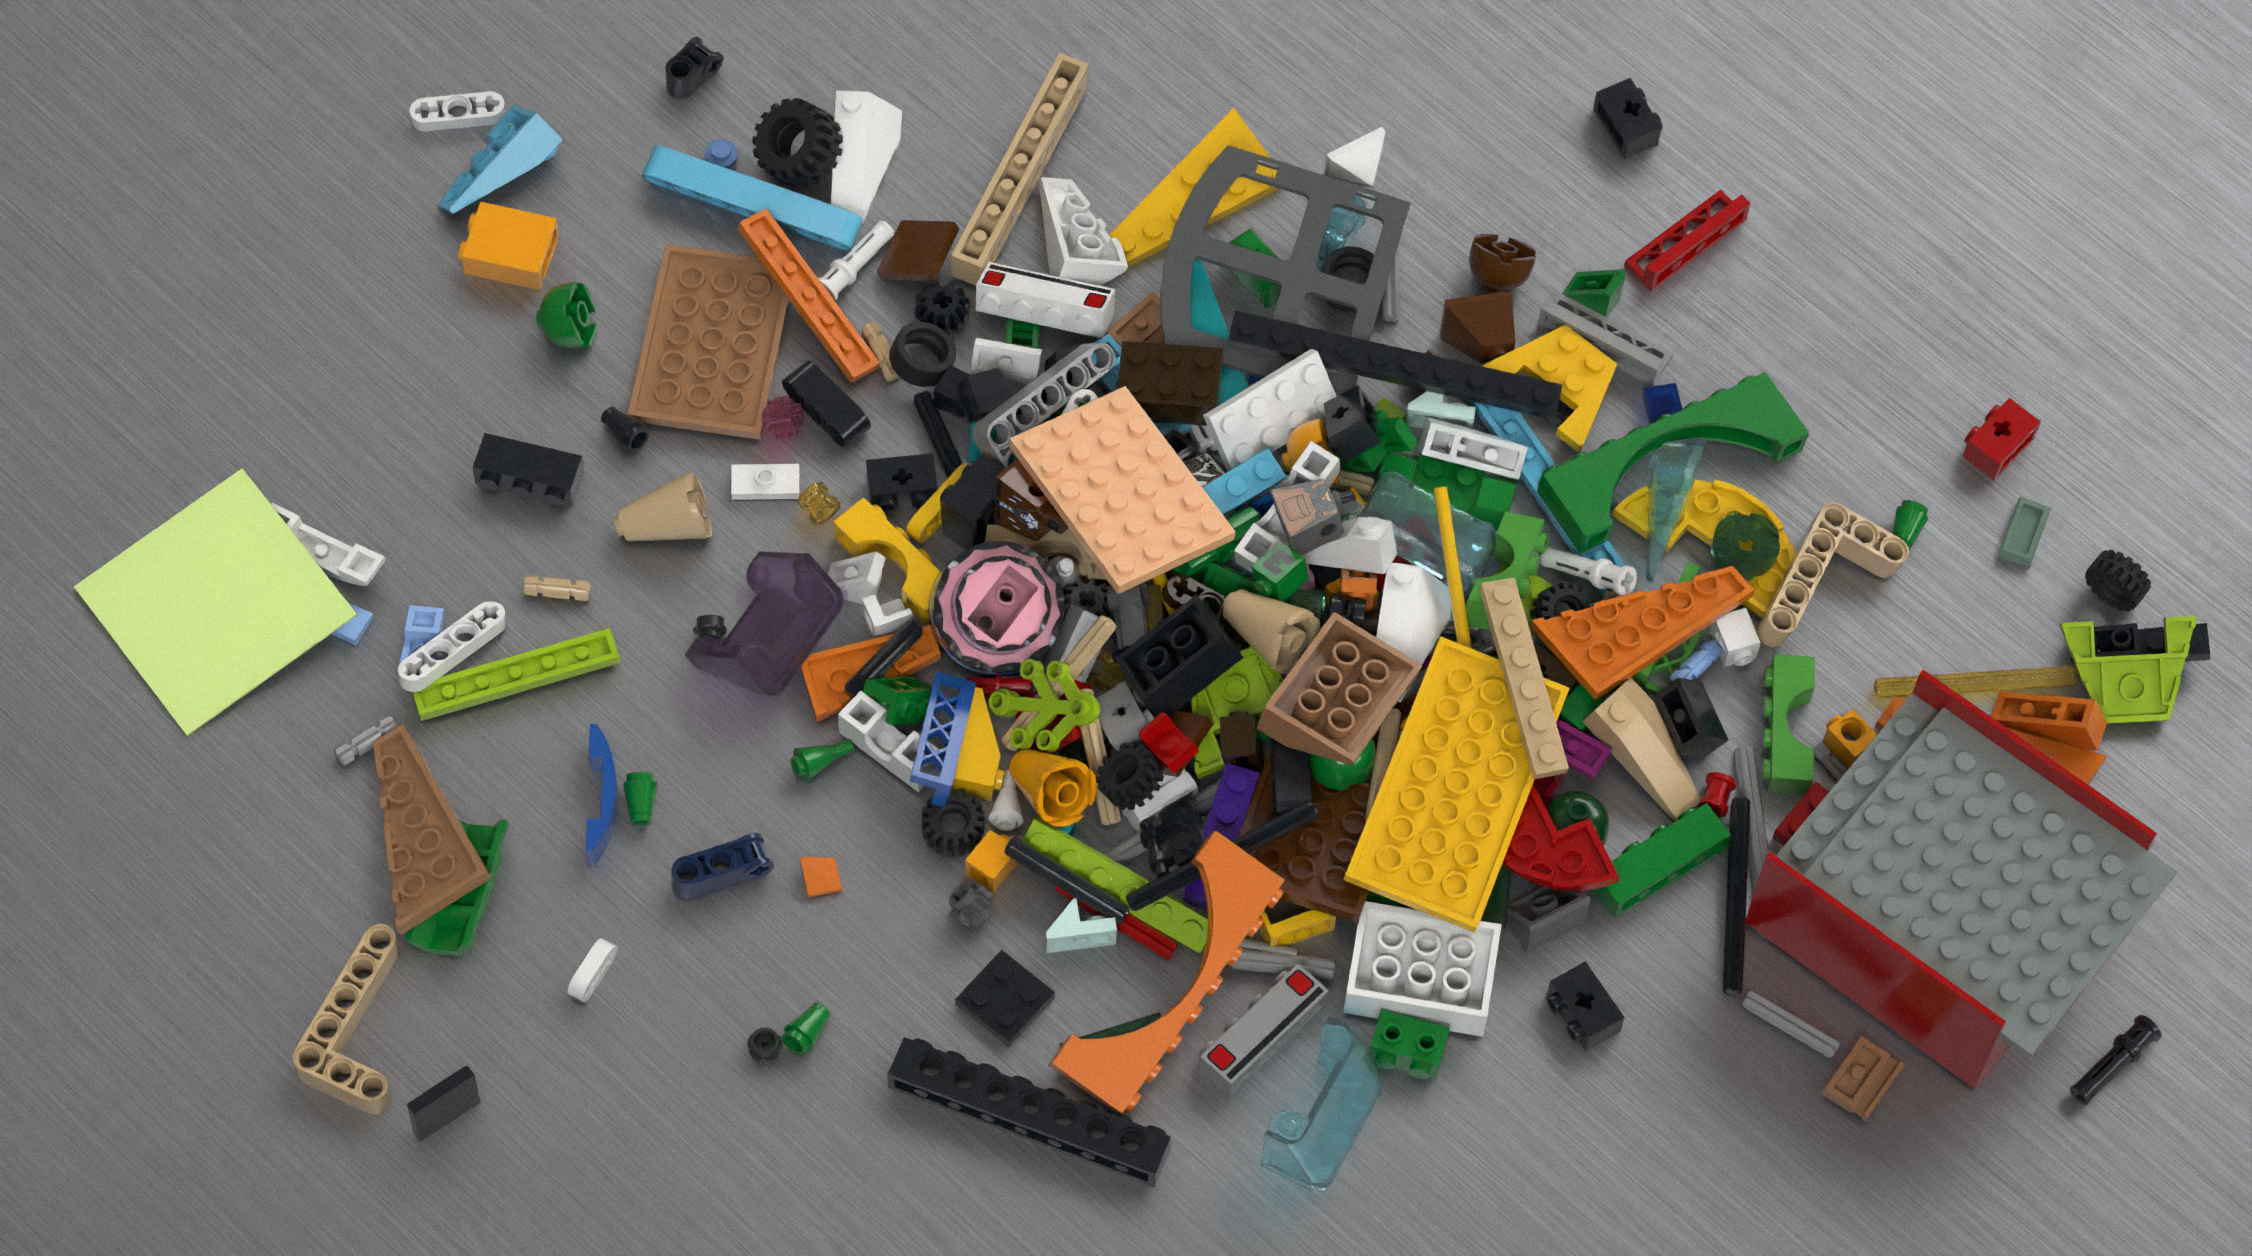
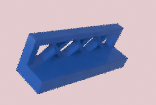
M936 671L909 781L934 788L931 804L945 807L953 785L976 682ZM940 685L959 690L957 696L947 699L940 691ZM945 710L951 720L941 725L933 714ZM939 736L945 746L940 750L934 751L927 740ZM932 762L938 769V775L933 776L920 772V767Z

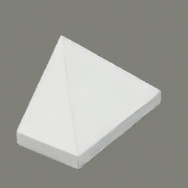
M1383 127L1328 153L1325 164L1327 176L1373 187L1384 147L1385 130Z

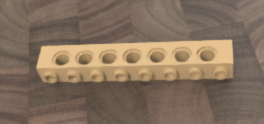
M1059 52L951 254L952 277L976 286L988 262L995 263L1088 87V63Z

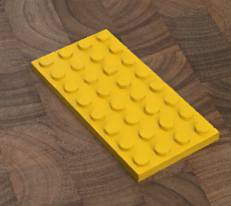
M1440 636L1343 879L1473 933L1478 928L1534 782L1499 659ZM1543 677L1555 721L1557 722L1570 688Z

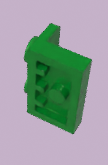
M909 675L866 679L863 692L875 697V701L878 704L889 707L885 722L893 726L924 722L932 685Z

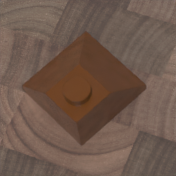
M1511 291L1445 300L1440 328L1441 340L1479 363L1490 362L1513 351L1515 347V330Z

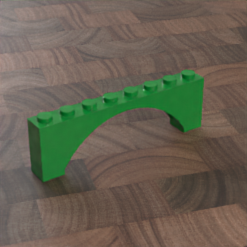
M1766 372L1755 377L1750 375L1743 378L1736 386L1727 390L1721 388L1701 402H1690L1677 413L1672 415L1667 413L1660 416L1653 424L1644 428L1638 426L1632 429L1626 436L1616 441L1615 439L1607 440L1592 452H1581L1568 463L1561 466L1553 465L1547 468L1541 475L1537 493L1579 554L1609 540L1614 525L1610 518L1613 491L1624 474L1648 454L1666 446L1682 442L1718 441L1753 449L1770 456L1776 463L1802 451L1809 436V431Z

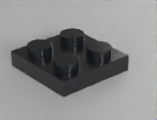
M1001 950L956 997L955 1005L1010 1047L1054 1000L1055 992Z

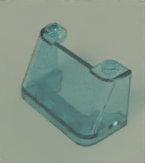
M1387 472L1381 474L1358 517H1374L1376 519L1392 521L1397 555L1417 566L1425 568L1431 574L1439 577L1440 581L1448 586L1435 496L1408 481L1400 473ZM1450 504L1466 605L1476 579L1483 577L1495 551L1497 531L1492 524L1480 521Z
M1329 1016L1319 1038L1322 1051L1317 1058V1064L1324 1066L1326 1070L1325 1085L1308 1116L1296 1111L1285 1110L1273 1118L1265 1132L1261 1167L1315 1192L1323 1191L1333 1183L1377 1102L1383 1086L1382 1075L1352 1027L1332 1016Z

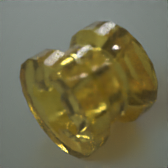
M824 482L812 484L798 498V505L803 510L809 511L810 519L815 524H822L829 520L841 506L840 501L835 496H830L828 493L829 489Z

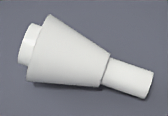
M1057 556L1049 561L1048 564L1056 573L1062 589L1067 584L1073 586L1076 583V580L1079 578V568L1073 559L1067 556Z
M1005 770L1002 789L989 815V822L1002 831H1011L1023 824L1016 783L1010 776L1009 770Z

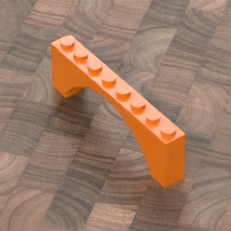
M1216 830L1210 833L1191 860V863L1198 868L1204 886L1208 911V931L1202 962L1188 990L1163 1016L1136 1031L1101 1039H1079L1074 1034L1069 1035L1048 1064L1114 1113L1122 1114L1125 1109L1128 1112L1133 1110L1142 1097V1094L1138 1092L1145 1080L1151 1083L1161 1070L1163 1065L1158 1063L1165 1051L1171 1054L1183 1038L1179 1034L1181 1028L1186 1022L1192 1024L1203 1009L1199 1003L1206 993L1212 995L1224 979L1219 975L1226 964L1231 967L1234 965L1244 950L1239 946L1246 935L1251 938L1255 935L1264 921L1259 916L1266 906L1272 909L1284 893L1280 889V886L1285 881L1283 878Z

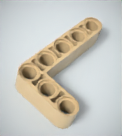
M1836 502L1825 504L1810 523L1758 625L1757 634L1760 641L1769 647H1779L1786 641L1797 627L1834 552L1876 576L1889 578L1895 574L1908 558L1909 550L1906 543L1901 538Z
M375 924L365 932L293 1053V1063L300 1081L373 1115L386 1111L391 1104V1093L387 1079L380 1072L341 1055V1052L398 958L399 949L396 935L393 929L385 924ZM379 942L389 943L384 949L373 948ZM362 971L372 972L369 977L364 979L356 977ZM345 1000L354 1001V1004L348 1008L338 1007ZM332 1029L337 1031L330 1038L320 1036L326 1030ZM309 1059L319 1061L314 1067H303V1064ZM340 1074L350 1075V1078L345 1082L339 1083L334 1081ZM377 1088L382 1090L376 1097H367L365 1095L371 1089Z

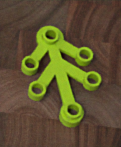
M1026 659L1022 662L1020 666L1021 676L1033 682L1041 698L1019 697L1018 693L1008 689H999L993 692L989 698V707L997 716L1011 718L1018 711L1039 713L1025 728L1017 727L1011 732L1010 743L1018 749H1029L1036 738V744L1040 750L1054 752L1059 747L1060 741L1076 725L1084 727L1092 724L1100 714L1098 700L1091 693L1080 692L1070 675V667L1067 663L1052 661L1048 665L1046 670L1047 677L1044 674V667L1040 661ZM1060 668L1059 675L1057 676V670ZM1048 679L1060 683L1069 701L1058 698ZM1058 714L1066 715L1052 731L1043 730ZM1050 737L1049 744L1047 745V739Z

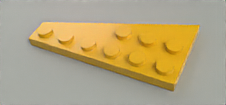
M1235 108L1109 234L1111 238H1117L1121 243L1128 265L1127 268L1169 246L1176 222L1191 191L1209 165L1228 145L1271 158ZM1258 165L1256 173L1275 179L1277 170ZM1244 177L1237 178L1216 206L1205 227L1271 194L1279 188Z

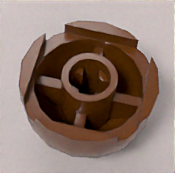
M1480 234L1474 237L1470 249V269L1475 278L1485 285L1484 288L1487 291L1499 293L1504 292V290H1512L1522 286L1528 280L1536 261L1535 249L1514 238L1509 237L1508 243L1497 241L1499 235Z

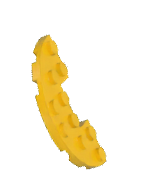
M1676 477L1666 479L1665 483L1649 488L1644 486L1626 497L1614 509L1612 515L1666 553L1669 552L1687 530L1739 565L1737 571L1755 590L1753 597L1742 603V605L1763 618L1795 555L1794 545L1790 544L1783 530L1784 525L1775 513L1752 494L1720 480L1714 479L1713 483L1694 480V477Z

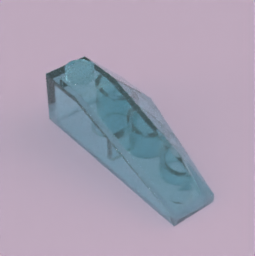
M1701 437L1664 442L1660 454L1654 452L1647 468V471L1652 473L1648 502L1646 580L1652 582L1699 473L1707 441Z

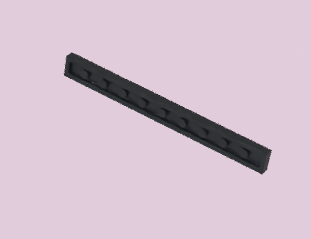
M1236 310L1227 346L1288 360H1294L1308 350L1313 349L1318 351L1324 368L1555 420L1562 389L1561 384Z

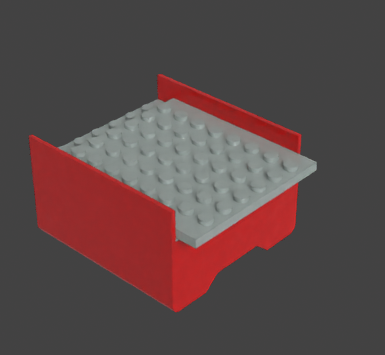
M1923 669L1918 675L1912 694L1835 786L1828 791L1815 782L1775 829L1772 839L1781 844L1783 848L1777 855L1769 852L1765 857L1745 923L1958 1078L1976 1089L2009 1047L2028 1060L2031 1058L2175 877L2177 870L2149 851L2157 832Z

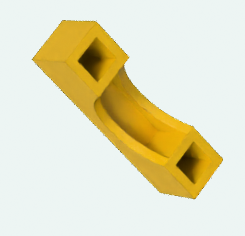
M863 497L833 521L834 538L853 557L877 551L885 558L896 562L907 576L902 587V602L905 608H910L912 614L924 626L930 623L928 615L930 592L940 571L933 565L932 559L923 549L917 550L910 543L908 535L902 528L894 527L887 520L886 514L878 505L874 504L872 506Z

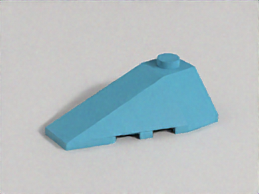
M513 105L486 136L490 140L488 146L482 151H476L471 157L473 167L470 171H465L456 178L438 206L449 213H456L538 166L543 161L552 158L558 150L557 145L563 139L536 112Z

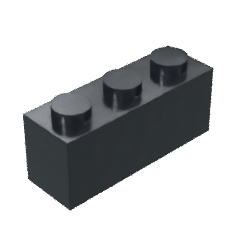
M484 433L473 464L475 484H479L488 490L501 489L512 492L514 495L522 498L535 497L556 506L562 504L573 506L584 475L582 455Z

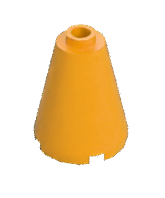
M1031 749L1020 750L1010 761V776L1039 817L1055 827L1069 826L1078 822L1084 816L1081 813L1087 805L1092 806L1097 791L1096 777L1092 770L1083 762Z

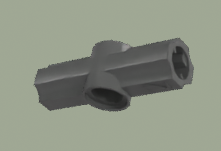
M1145 582L1120 594H1117L1111 585L1107 588L1108 606L1111 613L1115 616L1117 645L1120 651H1125L1148 633L1146 610L1149 609L1150 597Z

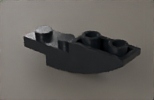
M2137 623L2094 627L2095 656L2165 653L2164 627L2138 629ZM2207 623L2196 624L2195 629H2193L2189 644L2190 648L2185 662L2211 660Z

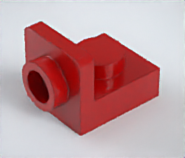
M1165 712L1160 713L1138 733L1150 753L1173 774L1199 752L1194 742L1174 725Z

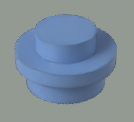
M726 139L714 140L705 149V159L707 162L730 169L735 164L738 157L736 146Z

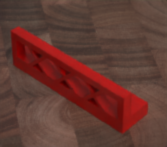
M1720 189L1626 259L1624 266L1650 291H1653L1746 221L1750 202L1742 194L1732 200ZM1720 202L1724 208L1710 216V209ZM1689 224H1701L1692 232L1686 234V227ZM1665 242H1677L1668 250L1662 252V246ZM1642 259H1654L1646 265L1645 271L1637 264Z

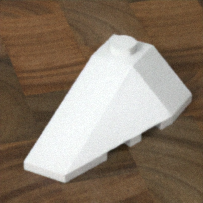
M836 91L834 121L841 128L838 133L843 136V143L839 144V148L843 150L841 156H837L835 160L838 162L836 168H832L831 205L859 215L863 219V224L877 195L879 184L888 171L889 162L894 151H897L901 142L902 110L870 92Z
M1041 177L1039 185L1050 275L1101 286L1126 272L1128 265L1121 243L1117 238H1111L1107 234L1105 222L1102 218H1095L1089 210V201L1073 180Z
M1392 562L1386 572L1376 637L1422 665L1428 654L1430 655L1440 634L1442 631H1445L1449 624L1452 609L1449 587L1421 566ZM1414 680L1412 681V683H1411L1410 686L1407 688V690L1405 691V693L1402 695V697L1400 698V700H1399L1398 702H1402V700L1404 699V697H1405V695L1407 694L1408 690L1410 689L1411 685L1413 684Z

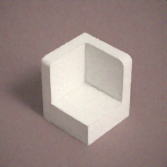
M875 594L862 598L863 616L873 638L897 633L907 621L913 620L911 609H905L901 599L879 605Z

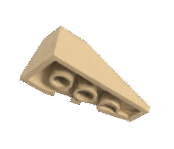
M1629 678L1582 722L1601 743L1612 748V755L1668 816L1676 822L1685 810L1698 805L1701 798L1654 701L1632 678Z

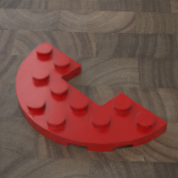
M1533 783L1502 864L1513 873L1528 881L1553 889L1591 890L1618 883L1619 875L1590 818L1557 831Z

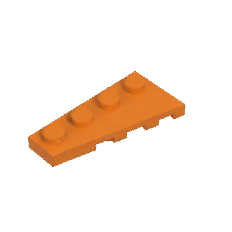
M930 624L921 626L922 636L881 678L910 676L941 660V653ZM896 633L798 657L816 722L843 710L852 700L844 691L845 684Z

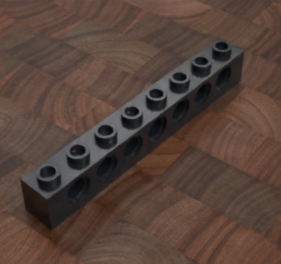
M904 1037L888 1072V1088L1152 1187H1155L1170 1151L1171 1136L1166 1135L1164 1130L1156 1126H1141L1133 1123L1132 1119L1124 1114H1109L1099 1110L1097 1105L1089 1101H1074L1066 1098V1095L1057 1089H1042L1034 1086L1030 1080L1022 1076H1007L1000 1073L996 1067L990 1064L981 1063L978 1065L967 1061L960 1053L940 1051L922 1039L915 1038L911 1040ZM933 1067L939 1070V1073L934 1076H927L922 1071L925 1068ZM959 1080H968L972 1085L963 1089L957 1087L955 1083ZM993 1092H1000L1006 1097L1003 1100L994 1101L988 1096ZM1032 1104L1037 1106L1039 1110L1035 1113H1026L1021 1108ZM1059 1117H1067L1072 1120V1123L1067 1126H1061L1055 1120ZM1099 1129L1105 1132L1106 1135L1096 1139L1088 1133L1091 1130ZM1126 1142H1134L1139 1145V1148L1135 1151H1127L1122 1145Z

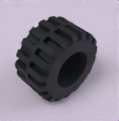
M788 98L783 99L781 105L774 103L770 106L771 111L769 113L764 112L761 118L763 121L761 124L757 123L754 129L758 131L757 136L752 138V144L756 145L753 154L754 157L759 159L757 164L769 175L794 187L797 185L800 188H807L808 183L813 186L819 184V178L826 179L830 175L828 172L830 168H836L838 162L835 160L837 156L842 154L843 149L839 148V144L843 143V136L838 133L841 130L839 124L834 121L835 118L831 114L799 98H794L793 101ZM805 130V137L801 148L791 156L793 140L800 132Z

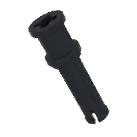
M2138 1015L2134 1019V1025L2125 1034H2118L2115 1037L2113 1048L2070 1088L2075 1099L2082 1104H2088L2128 1062L2138 1061L2142 1057L2141 1052L2152 1041L2157 1042L2161 1039L2162 1034L2158 1026L2148 1017Z

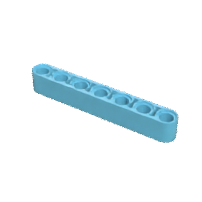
M654 145L642 174L645 180L655 185L746 217H750L766 208L781 229L845 251L852 250L863 222L862 217L848 210L660 145Z

